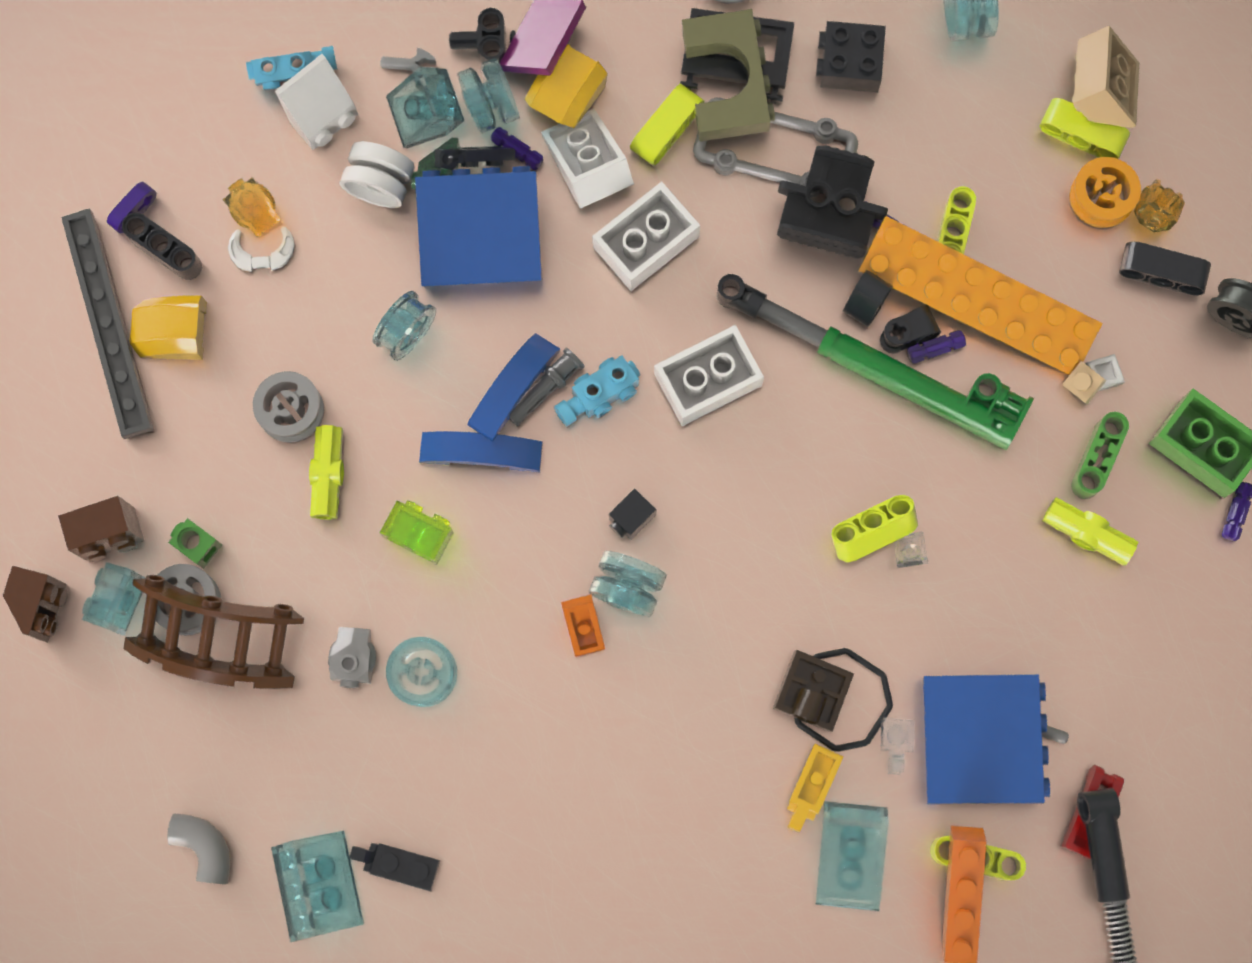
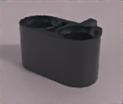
M496 8L484 9L478 16L477 31L450 33V49H477L481 64L488 71L500 70L499 63L506 52V28L503 14ZM490 23L498 24L494 29L486 28ZM491 50H497L499 52L497 55L492 57L486 55V53Z
M866 270L855 286L843 312L869 327L893 286L869 270Z

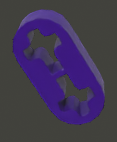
M145 182L136 184L110 212L107 224L118 233H124L122 229L124 218L131 213L143 214L154 202L157 195L156 191Z

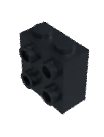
M827 21L825 32H819L818 49L823 50V58L817 59L816 76L821 77L820 87L878 92L882 81L886 26Z

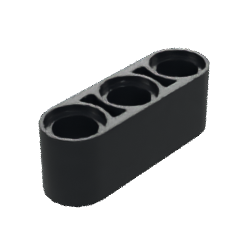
M131 213L124 218L122 222L123 232L136 247L185 280H191L200 275L202 271L201 260L188 245L141 213ZM138 226H145L140 234H133ZM168 242L164 250L156 251L160 243ZM192 258L188 266L180 267L182 260Z
M1128 242L1125 246L1119 273L1123 277L1198 296L1205 293L1211 263L1202 258L1141 242Z

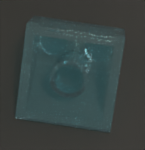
M420 66L386 95L403 148H410L446 136L465 121L447 69Z
M106 562L104 569L101 568L95 577L94 584L96 587L92 597H88L83 605L82 614L84 616L82 620L125 636L143 593L132 585L133 579H145V577L126 567Z

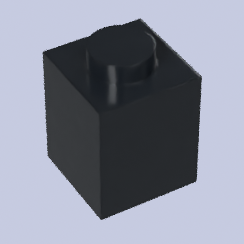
M634 488L609 513V520L612 522L609 527L620 538L626 535L632 540L656 516L657 509Z

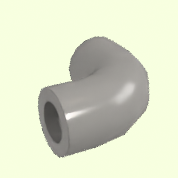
M173 814L168 826V844L187 847L196 853L198 857L196 881L228 884L230 871L229 849L221 832L207 820L191 815Z

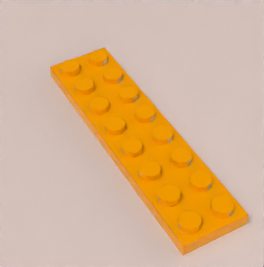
M887 216L884 217L858 269V272L862 274L869 270L891 284L893 289L1067 375L1072 373L1080 361H1084L1103 324Z

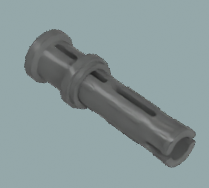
M565 348L563 350L564 354L552 366L547 365L545 367V374L528 389L510 413L509 420L517 427L557 388H564L566 381L578 369L582 370L585 367L570 349Z

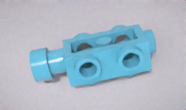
M333 46L321 47V51H306L264 57L246 62L249 80L255 79V84L257 86L262 85L263 90L279 88L280 82L288 81L321 54L326 57L333 70H335L337 65ZM296 59L302 60V65L298 68L292 66L293 61ZM266 64L273 65V69L270 72L263 71Z
M623 355L616 359L611 357L601 363L599 370L592 375L586 373L575 380L572 387V395L574 397L567 402L565 400L554 406V410L566 427L577 420L576 417L583 412L586 413L588 418L594 414L597 418L602 417L612 409L611 403L619 398L624 402L637 393L635 388L639 386L638 377L640 372L631 360L627 362ZM620 371L624 376L621 379H615L612 375ZM593 387L598 389L599 392L596 395H589L587 393Z

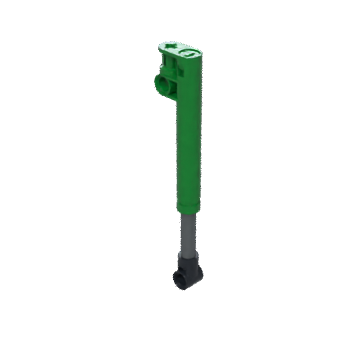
M727 274L719 280L717 300L723 307L735 308L754 319L758 316L818 347V354L831 358L832 361L1004 450H1007L1034 400L1031 396L1025 399L1010 391L1009 386L1001 383L996 375L990 373L979 376L966 396L847 334L840 333V330L832 326L826 330L766 299L767 295L745 284L738 275ZM732 286L739 293L735 296H728L723 292V289ZM979 385H988L992 389L993 395H983L979 390Z

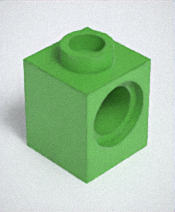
M188 518L184 523L180 522L171 532L172 538L168 542L203 569L222 547L219 541ZM193 535H199V544L193 549H188V539Z

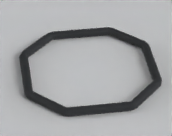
M847 648L817 653L813 657L823 659L847 654L881 677L887 706L866 739L835 745L803 724L801 720L794 718L798 728L837 752L864 747L870 744L893 707L887 675Z

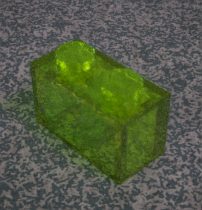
M397 500L379 533L383 538L437 565L454 534L452 528L449 527L450 521L437 514H434L432 518L422 513L423 508L412 501L407 500L404 504Z

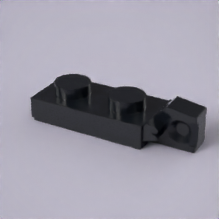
M502 146L454 147L434 150V166L454 170L458 163H461V167H479V162L486 161V166H504V161L515 160L514 148Z
M371 843L369 850L352 846L349 859L365 863L363 871L370 872L371 875L427 891H432L441 861L381 843Z

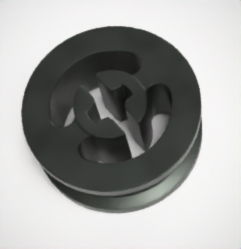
M1236 278L1224 279L1218 286V297H1214L1209 301L1207 310L1222 326L1236 334L1252 338V283Z

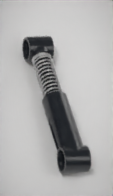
M1112 788L1079 793L1077 796V808L1080 818L1086 827L1098 902L1105 903L1102 907L1106 908L1103 912L1107 914L1104 918L1108 920L1105 924L1109 926L1106 930L1110 932L1107 936L1111 938L1108 941L1111 942L1109 947L1112 948L1110 951L1113 954L1111 957L1113 959L1112 963H1138L1136 961L1137 958L1134 956L1136 954L1133 950L1135 946L1132 944L1134 940L1131 939L1133 934L1129 933L1132 931V928L1129 927L1131 925L1128 921L1130 919L1128 916L1129 911L1126 910L1128 905L1125 904L1127 899L1130 898L1117 820L1120 817L1121 811L1119 798Z

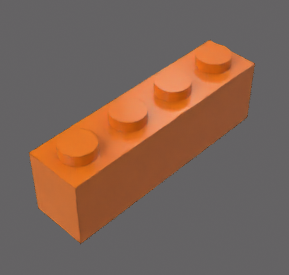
M951 826L942 939L944 963H977L986 855V838L983 828Z

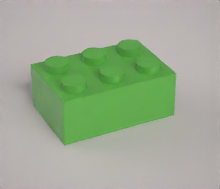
M1194 388L1180 400L1149 442L1152 447L1223 498L1235 492L1252 469V430Z

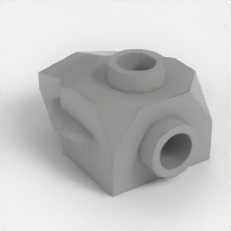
M339 627L337 640L329 650L328 665L330 680L340 681V687L359 688V683L371 684L372 672L376 662V650L371 643L370 629Z

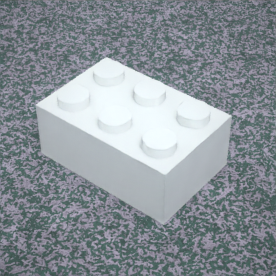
M661 181L592 236L593 248L628 289L632 291L699 238L700 224Z
M736 325L654 365V375L681 426L761 387L764 380L761 370Z

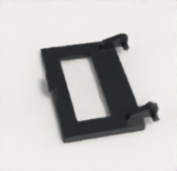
M691 8L690 18L722 14L724 12ZM754 17V19H759L761 35L778 37L774 62L766 61L765 65H761L763 75L769 76L770 87H773L772 94L766 93V97L768 100H771L770 103H776V101L783 100V96L777 94L778 88L785 89L795 22ZM684 51L681 74L687 75L686 82L680 81V84L689 90L697 89L698 83H692L693 76L745 84L749 80L746 68L733 56L711 54L686 58Z

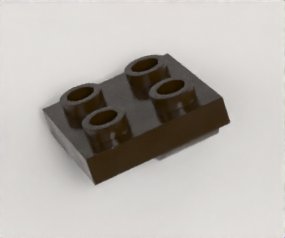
M795 650L773 709L828 732H833L854 673Z

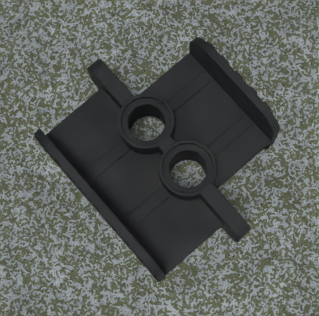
M827 145L817 146L806 186L789 181H780L778 193L786 195L787 199L777 235L790 242L805 244L848 257L863 258L867 251L874 219L883 220L888 212L886 207L864 202L875 163L874 160L865 155L851 153L847 150H840L839 148H832ZM816 190L822 191L826 196V200L822 203H816L811 199L810 194ZM843 198H849L855 203V208L846 211L841 208L839 201Z

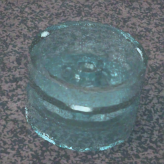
M944 0L946 27L952 41L968 40L972 31L978 38L994 37L997 33L998 0Z
M496 58L481 63L480 70L484 83L481 82L473 68L457 73L463 100L480 134L492 130L496 126L492 109H495L500 121L504 124L520 118L512 91Z
M604 551L598 567L607 576H595L588 593L615 608L651 617L657 600L647 591H661L667 574L657 567L636 558L613 551Z

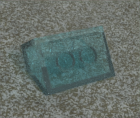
M344 831L292 840L271 847L290 943L364 924Z

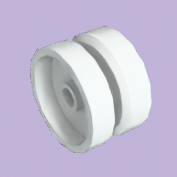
M355 142L348 157L349 163L352 166H347L344 169L339 183L341 188L350 195L367 203L387 208H399L403 204L407 192L403 184H407L411 180L415 169L414 162L402 153L387 146L373 142Z

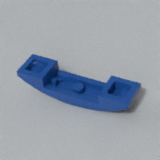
M537 333L532 335L495 379L467 425L493 441L510 419V413L541 372L544 373L545 367L551 364L560 352V348Z
M422 432L419 462L440 465L458 463L509 467L510 470L540 472L543 442L507 435H497L491 441L476 432Z

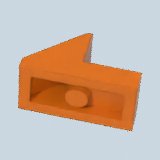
M592 595L561 602L575 657L604 650L605 646Z

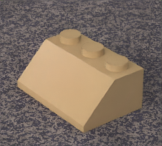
M1107 26L1078 40V49L1075 55L1077 63L1076 74L1074 75L1073 105L1089 121L1133 128L1137 123L1139 62L1114 30Z

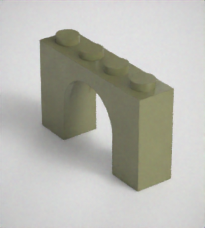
M752 9L682 19V34L686 58L711 54L731 55L744 65L749 76L745 88L736 96L725 100L695 104L699 142L768 132L770 130V121H775L773 103H767L766 93L770 92L769 76L763 75L761 65L766 64L764 47H758L757 37H761V27L759 19H754Z

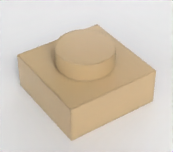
M1080 361L1062 385L1084 403L1088 404L1107 380Z

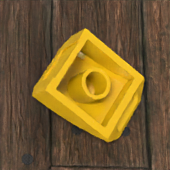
M567 44L551 76L537 75L524 100L530 107L554 121L575 128L606 87L608 73L599 61L589 58Z
M202 295L158 297L142 301L132 309L130 345L140 358L203 360L204 348L202 344L204 318L207 311L206 300Z

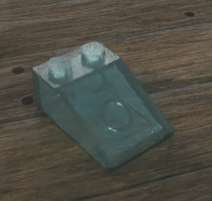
M824 801L816 905L879 911L889 824L888 807Z

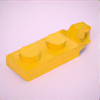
M816 743L813 745L789 799L790 803L787 809L794 813L787 828L799 833L806 818L813 821L815 816L819 814L844 756Z

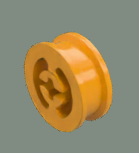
M1113 157L1093 159L1081 168L1071 185L1069 193L1071 207L1077 217L1090 226L1097 228L1117 226L1127 219L1137 205L1141 195L1140 180L1133 168L1120 159ZM1114 182L1118 184L1113 188L1111 193L1106 192L1111 189ZM1086 185L1091 189L1089 195L1086 192ZM1121 191L1123 192L1124 200L1119 196ZM1099 192L1104 193L1099 196L1095 204L1092 202V200H1094L1097 197Z

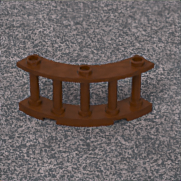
M147 575L145 579H133L132 585L146 594L141 633L137 637H125L123 649L147 664L151 663V660L163 664V671L197 681L232 687L235 686V681L254 682L253 688L258 689L293 688L295 676L284 668L281 661L287 624H303L304 617L294 611L292 606L276 604L274 607L228 603L216 596L203 597L185 591L158 575ZM158 601L171 605L165 643L154 635ZM183 609L203 615L198 655L181 651L178 648ZM216 618L239 621L234 660L232 662L213 660L210 656ZM252 623L275 624L269 662L265 663V665L246 663Z

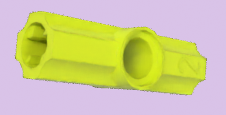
M333 425L316 427L314 459H311L309 467V481L312 486L311 518L320 520L338 519L339 489L344 481V462L341 460L342 427Z
M1057 497L1052 501L1042 520L1047 525L1070 536L1072 542L1081 548L1093 552L1098 551L1124 566L1127 565L1138 545V541L1109 526L1110 523L1102 516L1090 511L1083 512Z

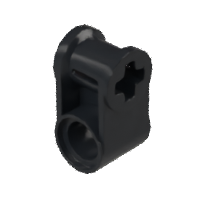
M929 306L918 307L905 315L890 320L880 336L881 347L886 352L894 354L939 336L941 331Z

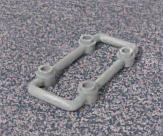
M716 97V98H713V99L709 100L708 102L719 101V100H725V99H724V98H717V97ZM774 112L775 121H770L773 124L812 133L814 138L821 144H830L834 140L846 142L845 150L851 153L857 152L858 139L856 135L848 130L838 128L836 122L830 118H822L817 122ZM697 133L693 147L694 156L698 161L714 165V169L720 175L726 176L737 171L779 183L783 180L806 186L809 172L800 176L738 160L736 154L729 149L720 150L716 154L705 151L707 141L699 142ZM816 190L810 194V197L813 198L818 196L820 193H824L822 191Z

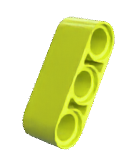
M677 85L634 137L630 150L652 166L657 165L696 118L695 104L705 103V101L684 85Z
M1053 98L1039 126L1047 135L1098 158L1113 157L1119 159L1130 136V132L1126 127L1089 121L1082 112H1078L1075 109L1073 103L1061 98Z
M960 186L951 192L945 205L937 239L938 242L962 254L965 252L976 205V195L972 189ZM954 201H964L967 204V208L957 207ZM955 227L960 231L961 235L953 236L948 232L947 228Z
M897 495L837 524L831 534L837 557L844 562L856 561L914 532L918 527V520L913 499L906 495Z
M941 836L932 842L930 854L936 863L948 866V860L940 856L939 847L945 841L950 843V836ZM986 845L985 876L1001 880H1017L1024 875L1026 862L1019 853ZM1006 857L1012 858L1016 863L1015 872L1011 875H1007L1002 869V862Z

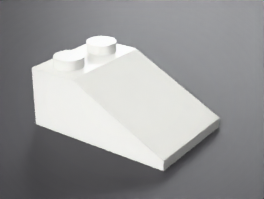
M323 54L275 90L291 126L312 150L318 146L326 145L332 139L333 134L341 128L350 126L358 115L354 102Z
M594 108L586 112L575 128L558 124L541 132L580 209L634 185L625 155Z

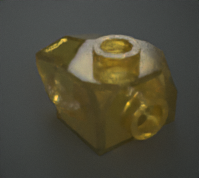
M254 177L246 182L242 178L228 187L231 193L222 199L228 206L229 213L235 222L244 228H250L257 237L281 220L275 211L274 197Z
M1155 179L1152 185L1146 186L1142 190L1140 199L1135 207L1134 213L1138 222L1153 232L1170 230L1181 216L1185 204L1182 198L1183 194L1180 192L1175 193L1171 188H1164L1161 186V180Z

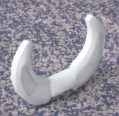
M281 227L283 240L280 247L271 253V257H252L251 254L242 250L240 246L242 233L237 229L229 240V255L236 266L244 271L252 272V268H271L273 271L282 268L293 256L295 247L293 236L286 227Z

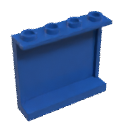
M530 166L512 167V172L500 173V168L498 167L482 168V174H470V169L452 170V175L441 176L439 170L422 171L423 177H415L421 286L543 281L537 172L530 171Z
M1039 674L924 676L927 805L1045 803V797H1050L1049 778H1044L1043 765L1049 764L1048 746H1042V733H1047V715L1041 714L1040 701H1046L1045 682H1039Z

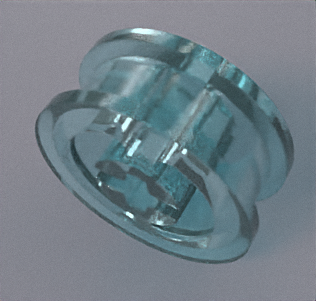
M414 291L405 293L389 308L379 322L372 338L373 344L377 347H386L390 351V357L395 361L404 358L416 347L429 330L436 315V308L431 304L425 306L421 303L419 295Z
M414 637L403 641L392 651L387 661L386 679L391 691L401 701L412 706L430 707L439 704L451 694L457 681L458 670L454 656L444 645L432 638ZM429 650L435 652L442 662V668L437 670L436 665L425 658L424 668L429 670V674L423 675L421 685L428 687L436 680H439V685L427 694H412L405 688L402 677L406 674L410 682L419 685L420 677L415 674V670L422 668L423 659L416 657L408 664H405V660L416 651Z

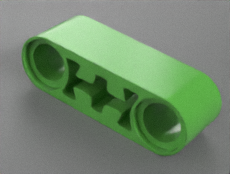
M1110 412L1096 424L1071 483L1072 491L1077 497L1090 499L1104 488L1129 429V422L1122 413ZM1105 423H1113L1118 429V434H1110L1105 428ZM1103 444L1107 445L1102 453L1103 460L1097 467L1093 466L1098 458L1097 451ZM1083 476L1093 479L1095 483L1094 489H1088L1083 485Z

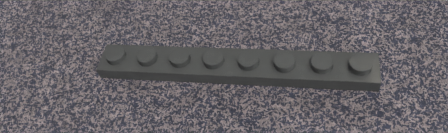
M89 208L63 216L61 219L121 437L128 439L154 431L94 214Z

